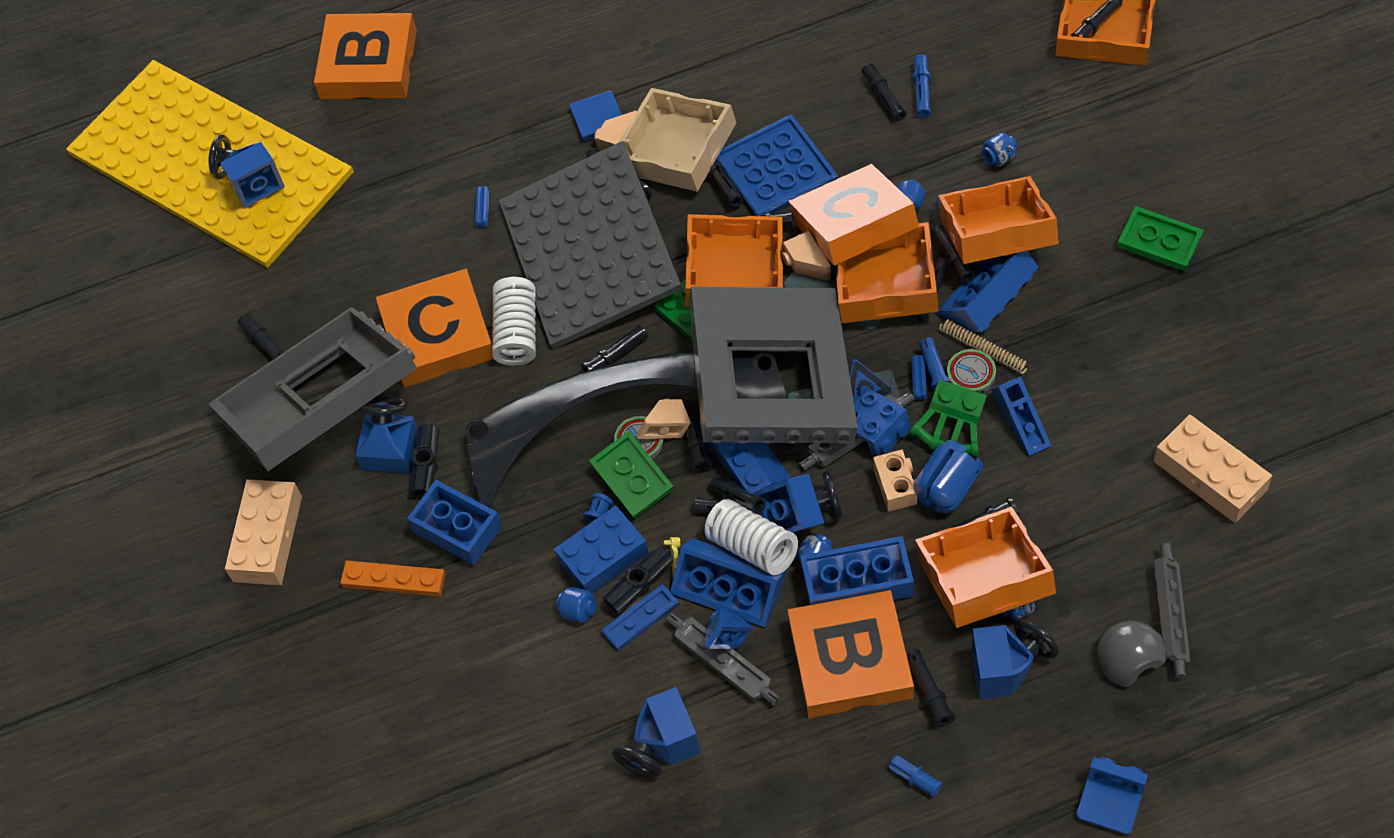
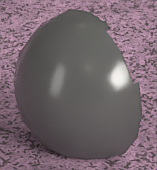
M1128 620L1116 623L1107 629L1098 643L1097 660L1102 674L1112 683L1128 687L1137 681V677L1148 668L1156 669L1165 663L1166 645L1162 636L1148 624L1136 620Z

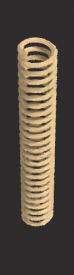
M949 319L945 321L942 329V324L940 323V331L946 332V334L953 336V338L960 342L963 341V343L973 347V349L976 348V350L988 354L993 360L996 359V361L1003 363V365L1010 367V369L1013 368V370L1020 372V374L1027 370L1025 368L1022 371L1026 365V360L1023 361L1019 357L1016 358V355L1013 356L1012 353L1009 355V351L1006 352V349H999V346L996 347V344L993 345L992 342L989 343V340L986 341L982 337L979 338V335L976 336V333H969V330L966 331V328L959 327V324L956 325L953 321L949 322Z

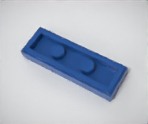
M662 584L603 628L602 634L619 652L678 607L679 602Z

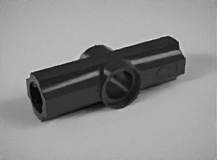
M422 424V426L418 427L415 450L411 455L413 468L409 492L411 496L422 499L434 483V475L438 469L436 459L440 429L432 424Z
M656 546L642 561L630 566L626 570L625 577L602 598L603 602L613 613L619 615L638 596L648 593L651 584L673 564L672 558L662 547ZM636 578H643L641 582H632Z

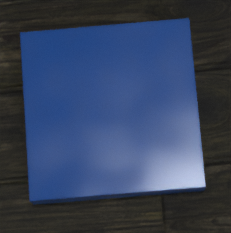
M612 90L569 104L583 142L593 139L597 129L601 128L606 120L622 115Z

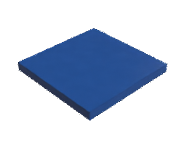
M792 114L722 148L716 158V161L725 168V174L743 197L744 202L754 216L765 215L767 212L774 214L790 206V200L838 179L836 172Z

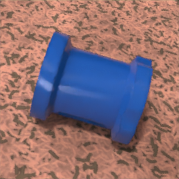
M593 494L591 506L584 513L583 518L589 523L593 522L607 512L608 508L612 507L613 500L604 494Z

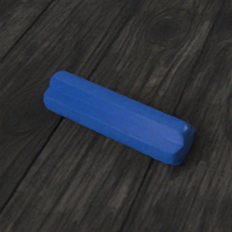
M479 186L476 189L475 223L480 228L487 227L489 191L486 186Z
M914 355L911 358L913 396L916 401L925 400L927 398L925 359L923 355Z

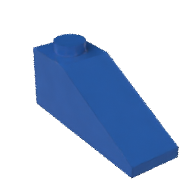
M1021 377L1014 378L991 389L1000 412L1028 456L1052 446Z
M719 609L709 619L710 624L705 634V646L708 649H740L753 626L731 609Z

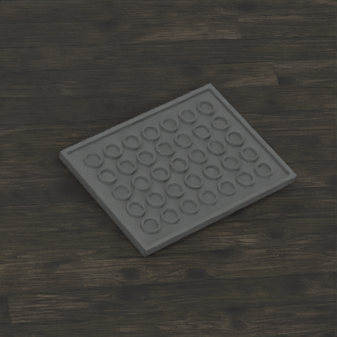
M623 141L499 200L526 278L535 286V303L549 343L553 349L683 289Z

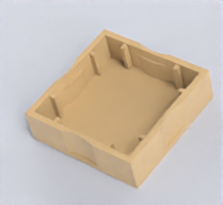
M651 88L639 107L633 123L624 132L619 142L623 141L626 145L639 178L698 192L710 167L714 164L735 127L736 120L732 107L729 104L706 99L688 98L678 93Z

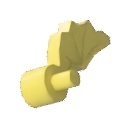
M670 537L669 540H663V545H669L671 550L673 578L679 558L677 549L680 548L679 537Z

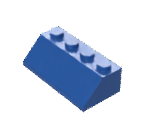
M1028 251L982 260L973 270L975 273L974 279L968 283H961L943 303L937 313L946 320L949 319V322L953 321L956 325L959 324V327L966 328V331L983 332L990 326L991 320L1004 310L1007 302L1017 296L1018 290L1022 285L1032 279V274L1038 269V265Z
M707 442L732 481L750 493L754 494L757 490L791 478L766 443Z
M903 536L800 555L809 605L891 590L893 600L914 596V580Z
M691 538L681 546L670 593L715 610L731 609L742 619L766 627L781 595L787 571L779 575H771L730 551Z

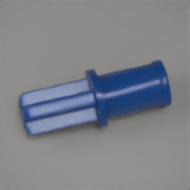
M898 755L890 762L889 769L909 781L910 786H917L933 798L940 790L942 782L937 781L922 771L923 768L921 766L917 768Z

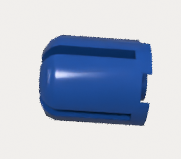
M947 440L945 444L940 442L913 482L917 498L924 506L938 513L949 514L954 512L984 468L981 460L978 458L975 461L964 452L967 447L955 441Z

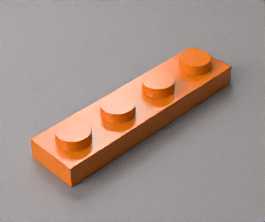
M346 561L340 584L343 588L441 597L446 573L444 569Z

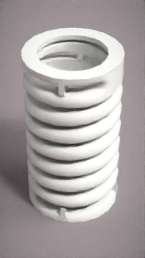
M507 277L498 280L493 286L492 356L497 362L504 365H524L530 363L536 357L535 286L525 278Z
M725 499L717 503L709 513L705 523V535L708 540L715 542L717 545L724 547L726 550L760 567L771 575H779L784 572L796 555L798 540L794 533L785 530L781 526H777L776 523L770 522L746 507L740 506V504L733 500Z

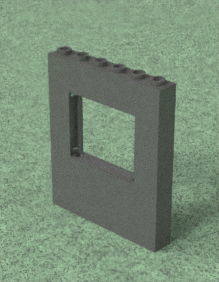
M691 286L689 312L703 442H757L766 444H845L854 442L858 426L835 288ZM729 342H732V347H728ZM732 351H807L814 399H737Z
M351 307L209 403V406L219 421L269 471L417 369L413 361L415 355L408 346L404 347L398 338L395 340L389 331L385 332L381 325H376L362 311L358 312ZM345 352L365 368L312 406H309L291 390Z

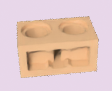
M903 450L873 457V470L887 511L890 512L916 505L917 495L913 488L914 480L911 476L913 467L910 458H905ZM890 468H898L899 470H897V471H890L889 469H890ZM904 489L906 492L899 493L896 490Z

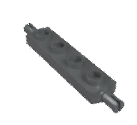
M910 391L898 399L890 394L885 396V398L901 407L915 400ZM855 435L853 443H813L808 446L810 456L799 462V466L804 472L815 464L824 468L865 440Z
M1163 543L1160 545L1162 557L1154 560L1158 591L1157 601L1161 618L1160 626L1163 641L1166 645V658L1174 663L1175 678L1182 679L1187 677L1185 663L1190 662L1180 567L1172 557V545L1170 543Z
M674 613L667 617L666 621L677 629L674 635L676 641L753 702L763 697L773 706L776 705V702L778 703L780 696L769 689L771 679L733 649H708L705 646L707 628L693 617L685 621L681 620Z

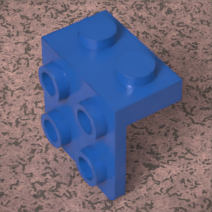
M871 389L866 390L854 402L858 426L856 435L867 441L872 457L889 453L893 446L909 432L911 425L907 410Z
M1093 757L1077 811V818L1105 829L1129 835L1132 831L1148 774L1133 766L1123 767L1117 765L1108 758L1101 757L1098 759Z

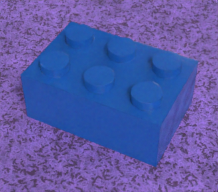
M438 480L434 481L407 518L413 533L472 565L476 564L502 527L498 512Z
M616 505L554 549L558 563L575 584L581 589L589 590L592 594L649 554L646 540Z

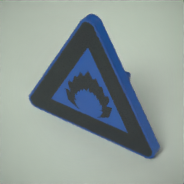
M856 359L852 360L849 376L854 402L869 389L882 396L892 392L891 386Z

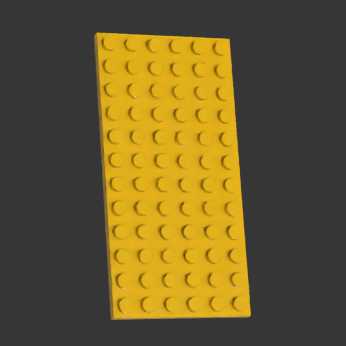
M152 60L66 148L70 156L267 268L354 173L350 165L155 60ZM220 134L226 135L230 140L232 150L262 142L273 158L285 187L244 208L232 190L227 177L225 176L223 179L217 180L210 173L208 157L215 137Z

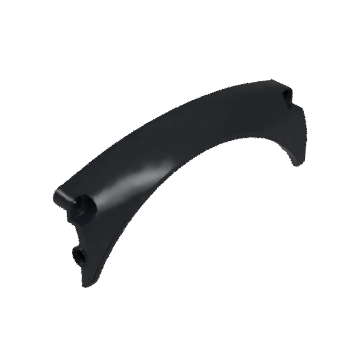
M732 351L737 399H788L773 355L767 352ZM694 352L639 358L578 373L523 394L470 422L465 429L468 442L467 447L472 466L473 481L480 503L490 509L493 508L497 491L509 468L521 451L541 430L573 407L609 392L637 386L673 385L697 389ZM761 358L768 359L771 363L770 369L761 370L757 365L758 360ZM475 426H482L484 429V434L479 439H475L471 435V430Z

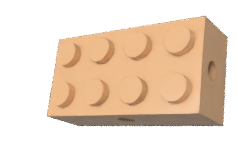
M1190 414L1157 446L1154 462L1234 523L1268 490L1272 478L1269 472Z
M246 480L225 566V571L233 582L282 586L302 495L295 482Z

